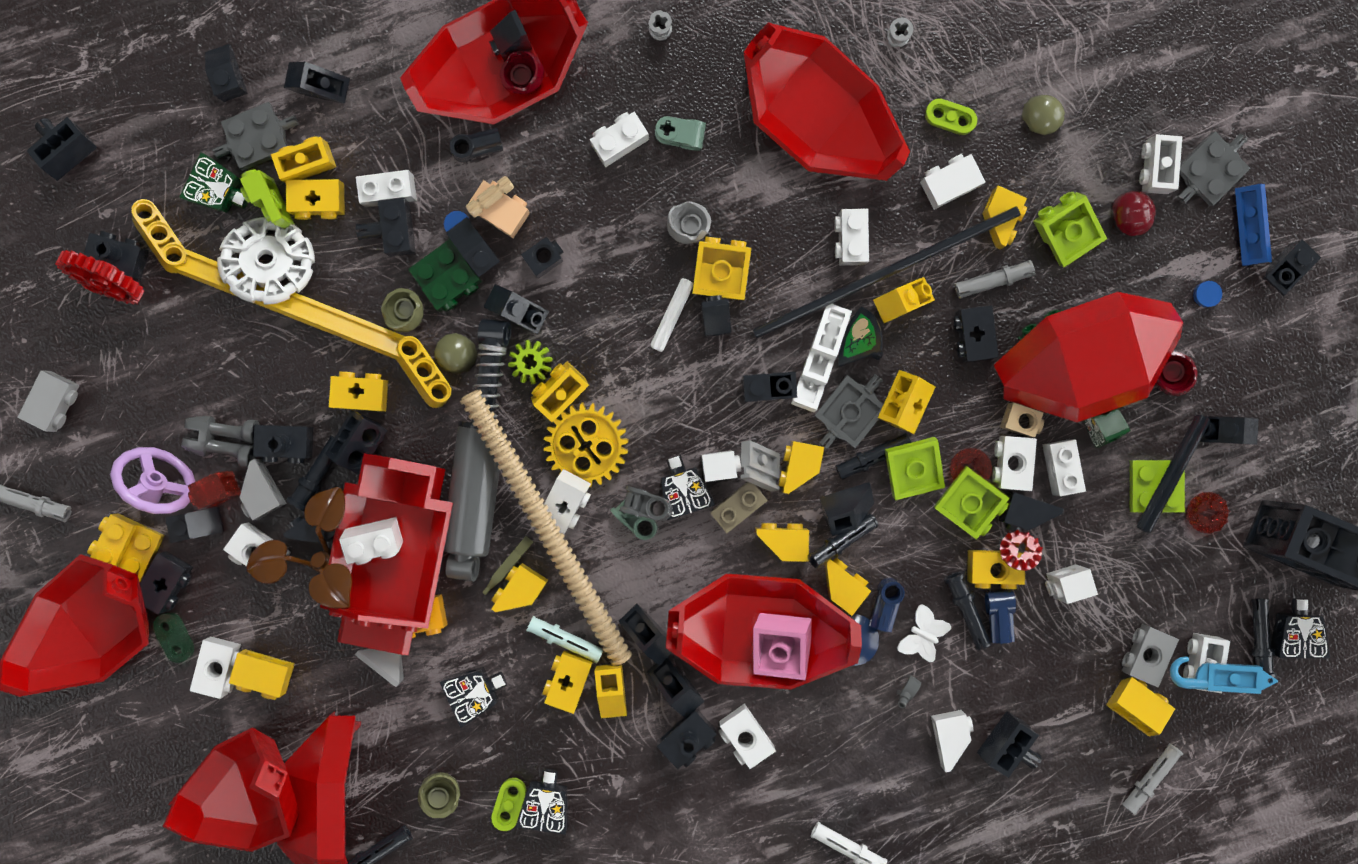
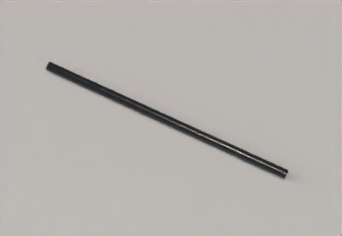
M1017 206L756 327L753 329L756 338L762 337L1021 216Z

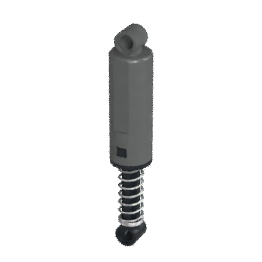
M482 319L478 327V349L481 350V353L477 355L480 358V364H477L476 367L479 368V373L475 375V378L478 380L477 385L473 387L476 390L482 391L481 396L486 398V405H490V412H495V408L499 406L496 403V397L501 396L497 393L498 387L502 385L499 383V376L503 375L500 372V367L505 365L501 360L502 355H506L505 350L507 349L505 347L510 342L511 324L508 321ZM470 419L472 422H458L448 502H452L453 506L444 552L450 553L446 564L447 577L474 582L480 569L479 557H485L489 553L500 470L498 469V462L493 460L495 458L494 455L489 453L491 451L490 448L485 446L486 441H482V434L477 433L478 427L473 426L474 420ZM502 427V428H503V430H502V433H503V434L505 433L506 427Z

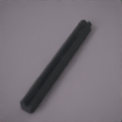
M1200 414L1194 417L1137 524V528L1141 531L1151 533L1210 424V419Z

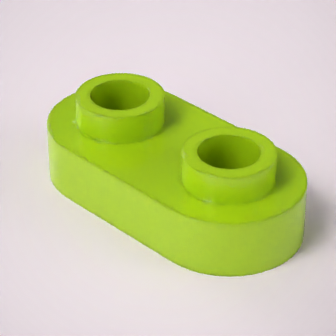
M944 99L931 101L925 110V118L930 125L959 135L970 133L977 124V116L972 109ZM934 110L941 111L942 117H935ZM958 119H965L966 126L959 125Z
M518 778L505 780L499 790L492 813V823L498 830H511L518 821L526 795V786ZM516 787L518 793L515 795L511 794L509 788ZM508 812L510 814V818H502L501 813Z

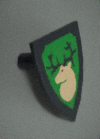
M862 306L852 317L843 336L839 350L838 366L840 367L869 356L876 360L881 359L883 356L880 324L872 312Z

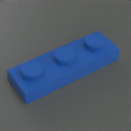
M1265 184L1235 188L1242 266L1272 262Z

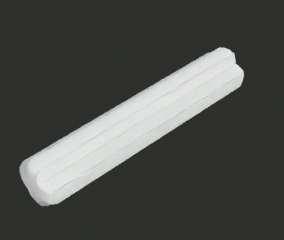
M684 278L680 280L651 342L653 349L660 352L664 350L693 288V282Z

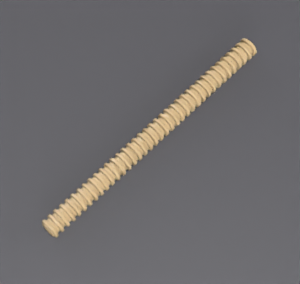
M475 390L461 398V405L464 404L466 406L464 410L470 413L469 419L474 420L473 426L478 427L477 433L482 434L481 439L486 441V448H490V455H494V462H498V469L503 470L502 476L507 477L506 483L511 484L510 490L515 491L514 497L519 498L518 504L523 505L522 511L524 513L527 512L528 515L526 517L528 520L531 519L532 522L530 524L536 528L534 530L535 533L540 535L539 540L544 542L543 547L548 549L547 554L552 555L551 561L556 562L555 568L560 569L559 575L564 576L563 582L568 583V590H572V597H576V604H580L579 609L584 611L583 616L588 618L587 623L592 625L591 630L596 632L595 637L600 639L599 644L603 645V651L607 652V658L612 659L610 661L611 665L619 666L630 659L632 652L627 650V644H623L624 638L619 637V630H615V623H611V616H607V609H603L604 604L599 602L600 597L595 595L597 593L596 590L591 588L593 586L592 583L587 581L589 579L588 576L583 574L585 572L584 569L579 567L581 565L580 562L575 560L577 558L576 555L571 553L572 548L567 546L568 541L563 539L564 534L559 532L560 527L555 525L556 520L551 518L552 513L547 511L548 506L543 504L544 499L540 498V492L535 490V483L532 484L530 482L532 480L531 476L526 475L528 473L527 469L522 468L524 466L523 462L518 461L519 455L514 454L515 448L510 447L511 441L506 440L507 434L502 433L503 428L498 426V419H494V412H490V405H486V398H482V391Z

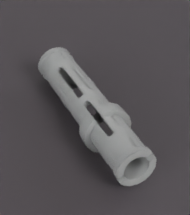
M1031 260L1010 267L1008 265L1002 266L1000 270L955 283V287H957L955 290L958 298L961 299L998 286L1013 285V282L1033 277L1035 272L1032 271H1035Z
M0 485V502L34 512L39 517H51L62 522H66L70 518L71 506L56 503L46 496L38 497Z
M1169 743L1168 747L1140 782L1137 780L1134 784L1136 786L1122 805L1136 815L1148 797L1152 798L1154 796L1153 791L1183 753Z

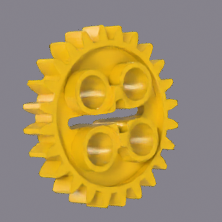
M581 402L579 410H576L573 404L570 405V413L568 414L564 410L561 413L562 420L557 417L553 421L557 426L547 427V430L552 435L544 437V440L551 443L544 447V451L551 452L546 461H555L551 470L559 468L562 472L564 469L591 483L590 487L594 479H596L599 485H602L603 476L611 480L612 475L610 471L612 470L616 473L620 471L616 463H625L620 454L628 453V449L622 447V445L628 443V439L621 438V435L626 432V428H617L621 423V419L612 421L614 412L612 411L605 415V406L596 411L595 403H592L590 408L586 409L584 402ZM586 420L593 421L596 425V431L593 433L585 432L582 428V423ZM572 426L577 427L584 441L590 440L592 442L590 449L600 459V464L596 463L588 448L582 449L580 447L582 440L572 430ZM565 435L572 436L575 440L574 447H564L561 443V438ZM600 442H608L612 447V451L608 454L600 453L597 448ZM577 458H588L590 461L589 468H580L576 463Z

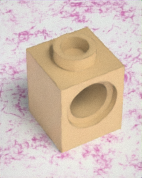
M1008 403L1000 428L1029 438H1035L1036 434L1041 433L1044 426L1043 412L1016 403ZM1022 414L1027 415L1029 418V424L1026 428H1022L1019 425V417Z

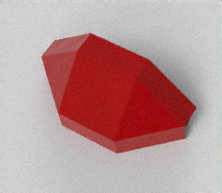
M492 0L442 26L402 74L400 79L418 112L496 124L559 91L588 25V21L581 12L576 0ZM513 10H516L532 46V49L527 52L536 55L544 67L542 84L538 89L528 94L512 93L502 85L500 71L504 60L501 54L495 55L489 41L493 40L490 31Z
M767 23L751 40L744 51V59L754 124L807 171L887 181L905 165L910 150L879 86L825 36Z
M1116 292L1047 316L994 364L1004 385V400L1074 422H1080L1146 399L1181 338L1183 321L1172 303L1122 292Z
M82 554L75 558L35 594L0 660V691L21 697L103 682L149 644V622L138 575Z
M725 574L669 610L666 649L717 684L791 690L857 664L862 649L861 625L800 579ZM760 613L811 618V646L806 680L754 674L753 628Z
M334 711L284 763L290 777L299 814L290 837L277 841V845L294 864H348L345 855V783L353 735L361 727V721H355V716H335Z
M252 727L216 745L168 804L171 808L162 827L180 835L181 841L249 852L290 837L299 814V808L288 771L275 740Z

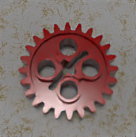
M65 250L61 251L55 263L57 268L62 270V273L69 275L68 278L76 280L85 289L96 294H104L108 298L112 297L119 302L138 304L144 293L143 287L139 285L140 283L133 281L132 277L124 275L125 272L120 271L110 263L101 260L97 261L92 256L87 257L82 253L78 254L72 250L71 252Z

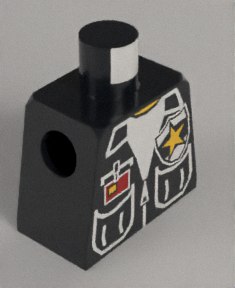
M681 455L666 460L671 475L661 478L663 497L669 500L673 507V512L667 520L715 505L696 467L685 469Z
M1292 598V613H1277L1271 640V648H1274V651H1276L1275 656L1279 658H1330L1324 617L1309 613V599Z
M484 667L447 676L439 682L460 728L494 706L499 700L495 691L507 686L502 672L488 677Z
M543 769L541 782L531 781L517 821V828L566 835L568 828L567 786L556 784L557 770Z

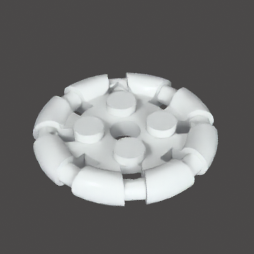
M265 217L245 221L243 226L237 230L233 228L221 243L219 248L221 256L217 258L218 272L223 283L230 286V291L247 302L262 301L264 305L290 299V295L297 291L299 293L309 282L313 273L311 265L315 263L312 244L308 238H304L302 230L294 224L283 229L275 226L272 222H268ZM268 230L275 231V237L266 236ZM250 234L252 237L245 241L243 238ZM288 241H294L295 244H293L292 246H289V244H288L287 242H288ZM240 253L239 258H232L231 256L232 254ZM269 254L273 257V260L268 264H262L259 262V258L262 255ZM293 260L301 261V266L294 265ZM242 272L244 277L238 280L236 276ZM287 277L290 283L283 287L280 281ZM256 286L265 287V290H256Z

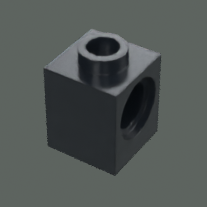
M545 237L522 253L521 256L539 279L563 262L560 255L564 252L556 240L550 242ZM542 250L551 252V259L546 263L538 261V254Z

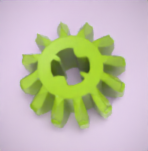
M530 340L525 341L526 349L517 344L516 349L520 353L517 355L514 352H510L509 354L512 358L517 359L516 362L508 363V366L511 368L518 367L512 373L513 377L523 373L520 380L522 383H525L528 376H530L531 384H536L535 375H538L544 381L546 377L542 370L552 371V368L545 366V363L553 362V358L543 357L549 352V349L545 347L538 352L541 347V342L536 341L533 349ZM530 355H534L537 365L535 367L531 366L529 370L527 369L528 364L524 362L526 357L530 359Z

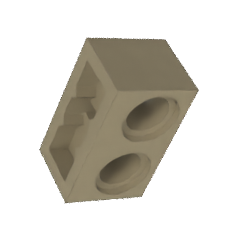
M746 482L713 508L710 513L723 530L728 533L768 500L756 485Z

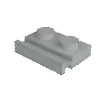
M751 440L741 442L740 461L741 468H744V474L741 475V479L769 491L779 490V486L776 485V479H780V454Z

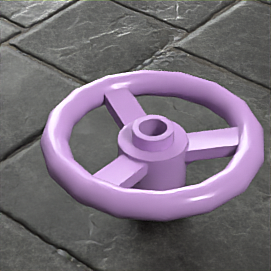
M138 447L123 452L113 462L110 473L113 488L123 501L137 510L152 514H171L184 509L194 498L196 481L190 468L170 452L155 447ZM139 458L143 473L137 485L128 489L124 485L122 478L123 467L129 461ZM152 458L166 461L174 466L183 476L185 485L167 482L166 477L162 473L155 471ZM163 493L181 496L178 500L170 503H159Z

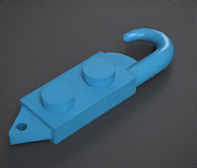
M1188 657L1176 659L1170 667L1172 681L1178 687L1185 689L1261 694V690L1278 682L1277 679L1263 671V667L1257 665L1206 662L1198 668L1195 678H1183L1178 673L1179 666L1189 661Z

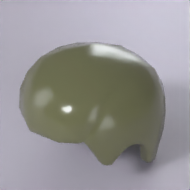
M1041 94L1034 96L1024 104L1022 119L1028 125L1029 130L1037 134L1048 135L1055 133L1063 125L1065 119V111L1061 102L1051 95Z
M453 333L443 336L437 342L434 356L440 367L453 374L468 372L475 365L477 351L475 344L461 334Z

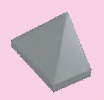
M365 647L358 650L355 654L395 687L404 680L400 654Z

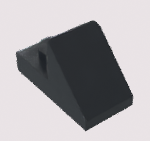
M219 507L165 518L170 543L224 532Z

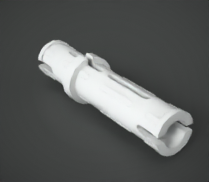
M820 822L816 823L811 832V838H815L832 849L853 859L855 864H887L886 858L867 849L866 845H859L827 828Z

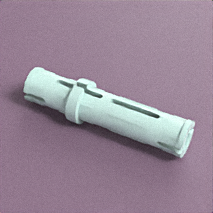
M535 616L532 617L526 631L546 639L550 645L555 643L573 653L594 661L596 664L598 663L603 648L560 629V625L555 624L553 626ZM544 628L554 634H557L563 637V639H560L552 634H549L543 631L542 629ZM567 640L572 641L584 648H587L588 650H583L571 643H568Z

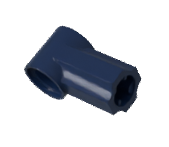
M885 578L878 585V595L869 626L877 630L892 632L897 611L905 592L897 580ZM891 585L896 586V594L892 597H886V588Z
M1013 590L986 592L985 607L989 615L991 642L1000 644L1015 642L1013 614L1016 612V599Z

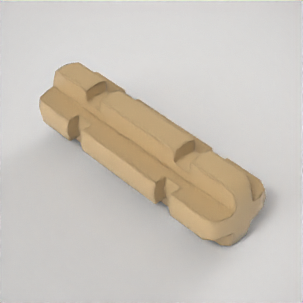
M502 177L497 181L498 184L496 186L493 184L477 196L478 199L476 201L473 199L466 205L468 212L473 217H477L483 212L482 209L489 208L502 198L503 193L507 194L514 186L508 177Z

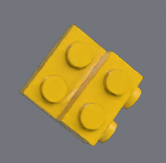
M705 236V242L699 241L692 294L722 295L723 298L744 300L751 248L746 247L747 242L731 240V244L727 245L720 244L721 238Z
M119 513L104 517L98 528L102 533L98 541L94 540L91 543L87 554L91 555V558L137 574L141 583L165 535Z

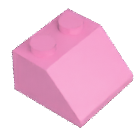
M760 613L753 628L754 674L806 680L811 646V618Z

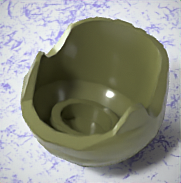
M398 288L390 292L385 297L381 307L385 324L397 332H410L417 328L423 319L424 310L419 296L409 289Z
M444 772L429 775L423 780L418 791V802L421 809L432 818H445L457 808L460 799V787L457 780Z

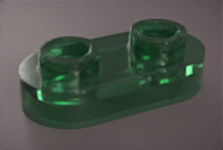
M171 612L159 615L153 623V630L167 658L175 663L188 660L193 655L194 644L181 618ZM164 622L169 624L168 631L163 629ZM176 645L181 648L180 654H177L174 650Z

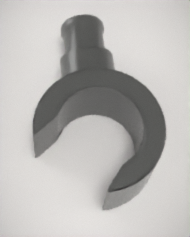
M910 674L907 676L908 681L903 689L897 690V694L900 696L898 702L900 708L906 707V704L916 695L921 686V682Z

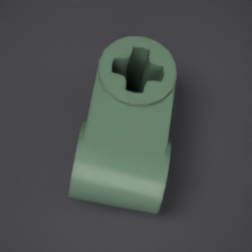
M665 116L657 122L655 136L662 144L700 151L703 146L706 123L693 119ZM665 125L670 126V130L674 131L670 132L669 136H665L664 131L660 130L664 129Z
M625 500L616 508L610 509L615 517L639 539L648 540L657 533L658 525L655 520L628 513L624 514L619 511L620 507H623ZM646 520L652 524L653 530L650 535L640 533L638 527L642 521Z

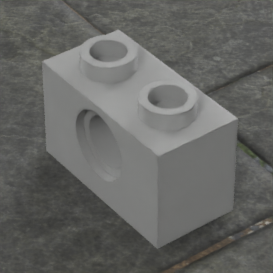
M1142 624L1134 632L1132 638L1134 643L1130 652H1127L1123 658L1122 671L1159 687L1179 639ZM1151 648V658L1144 660V651Z

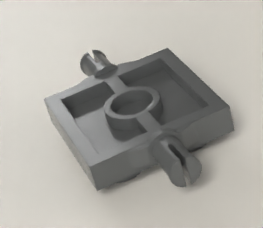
M266 102L221 121L226 134V144L213 148L214 155L219 159L232 153L239 169L242 171L272 159L271 154L279 152V149L288 146L285 130L299 125V122L295 115L280 120L276 116L270 102Z
M1216 131L1211 132L1180 164V175L1184 179L1187 188L1177 196V199L1181 200L1179 202L1186 204L1195 194L1200 196L1209 206H1214L1250 169L1237 152L1247 142V138H1243L1245 137L1244 135L1238 134L1229 144Z
M874 374L866 385L858 384L848 375L845 376L814 415L828 430L819 444L828 450L834 440L839 438L846 441L853 448L858 446L879 420L878 416L884 405L873 393L883 382L881 378H878L879 376Z

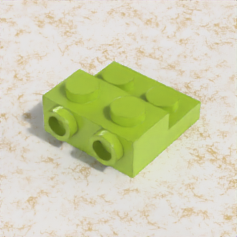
M256 169L246 171L241 175L242 178L240 180L243 187L240 190L243 197L248 203L251 202L255 207L261 208L268 222H272L275 226L283 229L294 224L290 213L286 212V204L273 178L260 170L256 171Z
M1078 192L1064 194L1060 197L1061 203L1055 207L1048 206L1038 212L1039 217L1033 221L1043 241L1049 244L1058 264L1062 267H1066L1107 239L1087 196Z
M965 466L935 504L934 508L977 540L980 535L985 536L992 527L990 522L994 517L1002 515L1007 509L1009 497L968 466Z

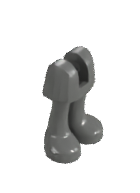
M211 416L185 418L184 428L199 431L198 439L182 438L181 447L202 457L208 456L210 452L233 456L237 458L240 467L248 469L249 462L256 459L253 456L254 445L214 440L215 435L254 443V425L260 424L258 420L253 419L245 421L243 426L216 423L214 417Z

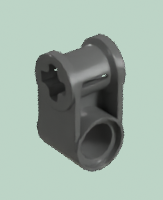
M626 486L628 492L624 505L620 507L619 511L657 521L667 520L671 516L673 507L669 500L641 489ZM661 501L665 505V512L661 516H656L653 512V507L657 502Z

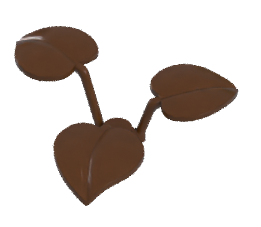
M335 487L317 493L308 501L305 507V520L309 525L316 526L315 532L324 551L315 553L311 561H307L293 556H286L287 546L285 543L279 540H269L259 545L252 552L247 562V572L261 583L272 584L279 581L287 571L286 561L309 566L320 573L314 576L309 583V593L313 600L329 608H349L352 587L351 573L342 564L333 563L328 565L331 549L328 548L321 533V529L332 532L341 524L345 513V495L343 490Z

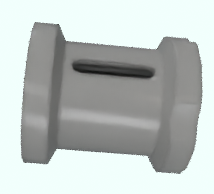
M661 10L651 14L648 23L650 35L659 41L666 40L672 33L671 16ZM656 23L665 24V29L661 30L660 27H656Z
M907 18L895 19L887 31L888 43L893 47H903L906 45L913 34L912 23ZM896 31H904V34H900L899 36L895 34Z

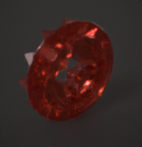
M975 448L958 451L954 458L951 459L949 469L953 481L964 469V466L961 464H971L972 461L975 463L974 468L980 472L978 475L988 481L992 473L989 457L983 451Z
M1203 492L1196 495L1190 501L1187 508L1189 523L1194 529L1202 533L1212 534L1222 530V527L1228 523V514L1231 512L1227 507V501L1219 496V494L1212 492ZM1209 505L1210 509L1218 511L1215 515H1211V520L1207 516L1199 515V513L1207 511Z

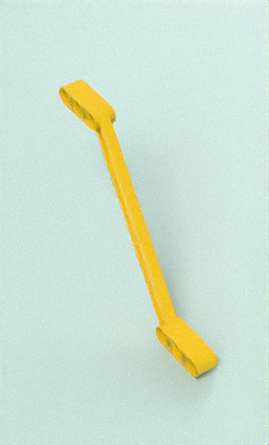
M141 199L133 204L132 221L166 271L182 274L234 295L230 291V286L223 283L218 272L217 261L186 250L151 201ZM142 211H147L151 216L142 219L138 214ZM155 233H163L166 235V238L155 240L152 236ZM171 254H177L181 259L177 262H171L167 257ZM241 272L237 274L236 278L240 280L244 277V274ZM257 285L256 290L264 291L265 287ZM295 292L290 295V299L276 304L264 305L262 301L254 302L257 305L396 359L426 404L432 408L442 407L450 398L451 387L420 341L413 336H403ZM402 347H411L414 351V355L409 356L404 354L402 351ZM417 368H425L429 376L421 377L417 373ZM431 390H441L444 398H435Z

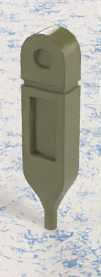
M525 536L494 573L483 591L485 595L508 574L533 544L530 538Z

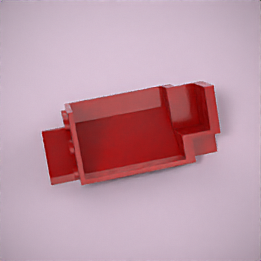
M364 453L358 484L345 482L343 490L345 495V513L341 524L335 530L328 565L338 563L349 569L352 577L350 607L335 609L320 604V608L329 610L330 616L341 617L338 642L409 656L413 632H417L418 628L428 629L453 506L452 502L440 500L446 469ZM394 517L397 518L403 544L395 556L387 559H382L381 556L372 558L371 561L361 565H357L355 562L346 563L339 541L345 529Z

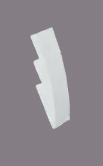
M834 304L825 307L797 384L798 398L792 399V405L814 413L817 411L852 311Z

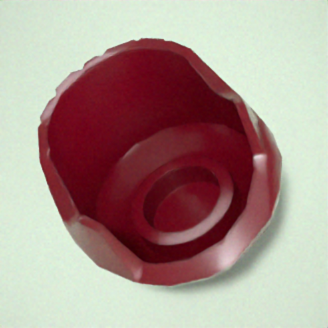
M527 51L511 53L503 63L500 71L502 85L510 92L516 94H528L535 91L542 84L544 77V67L540 59Z
M1129 191L1118 196L1113 201L1112 211L1114 220L1121 232L1129 236L1143 235L1152 227L1156 211L1153 200L1147 194Z
M1173 351L1156 382L1158 388L1163 393L1172 396H1181L1193 389L1197 383V368L1193 359L1183 353Z

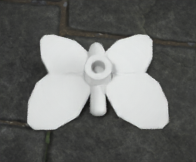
M921 604L915 612V622L919 628L915 626L911 628V632L917 635H908L903 638L897 650L904 654L918 652L928 662H934L936 649L933 643H938L936 637L944 636L951 630V625L943 620H935L932 611Z

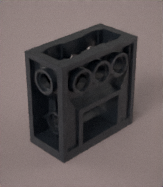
M1269 500L1261 501L1243 548L1334 586L1358 592V526L1308 505Z

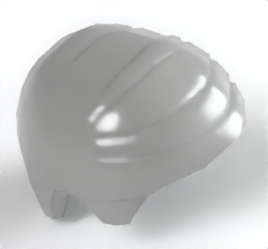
M685 202L673 206L667 216V230L674 240L684 244L695 243L703 239L711 226V216L706 208L695 202Z

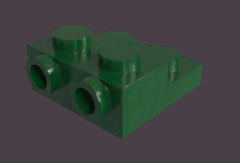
M451 239L408 269L421 286L427 298L439 312L442 310L448 312L458 304L456 300L464 294L468 297L479 289L477 285L482 282Z

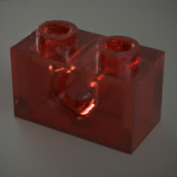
M233 471L216 472L187 485L190 491L188 492V497L191 503L197 506L198 510L216 507L241 494V489Z

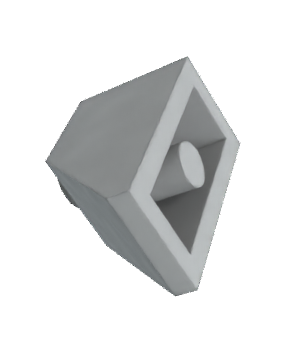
M262 459L250 461L239 498L242 501L241 508L248 518L251 517L252 520H257L287 503Z

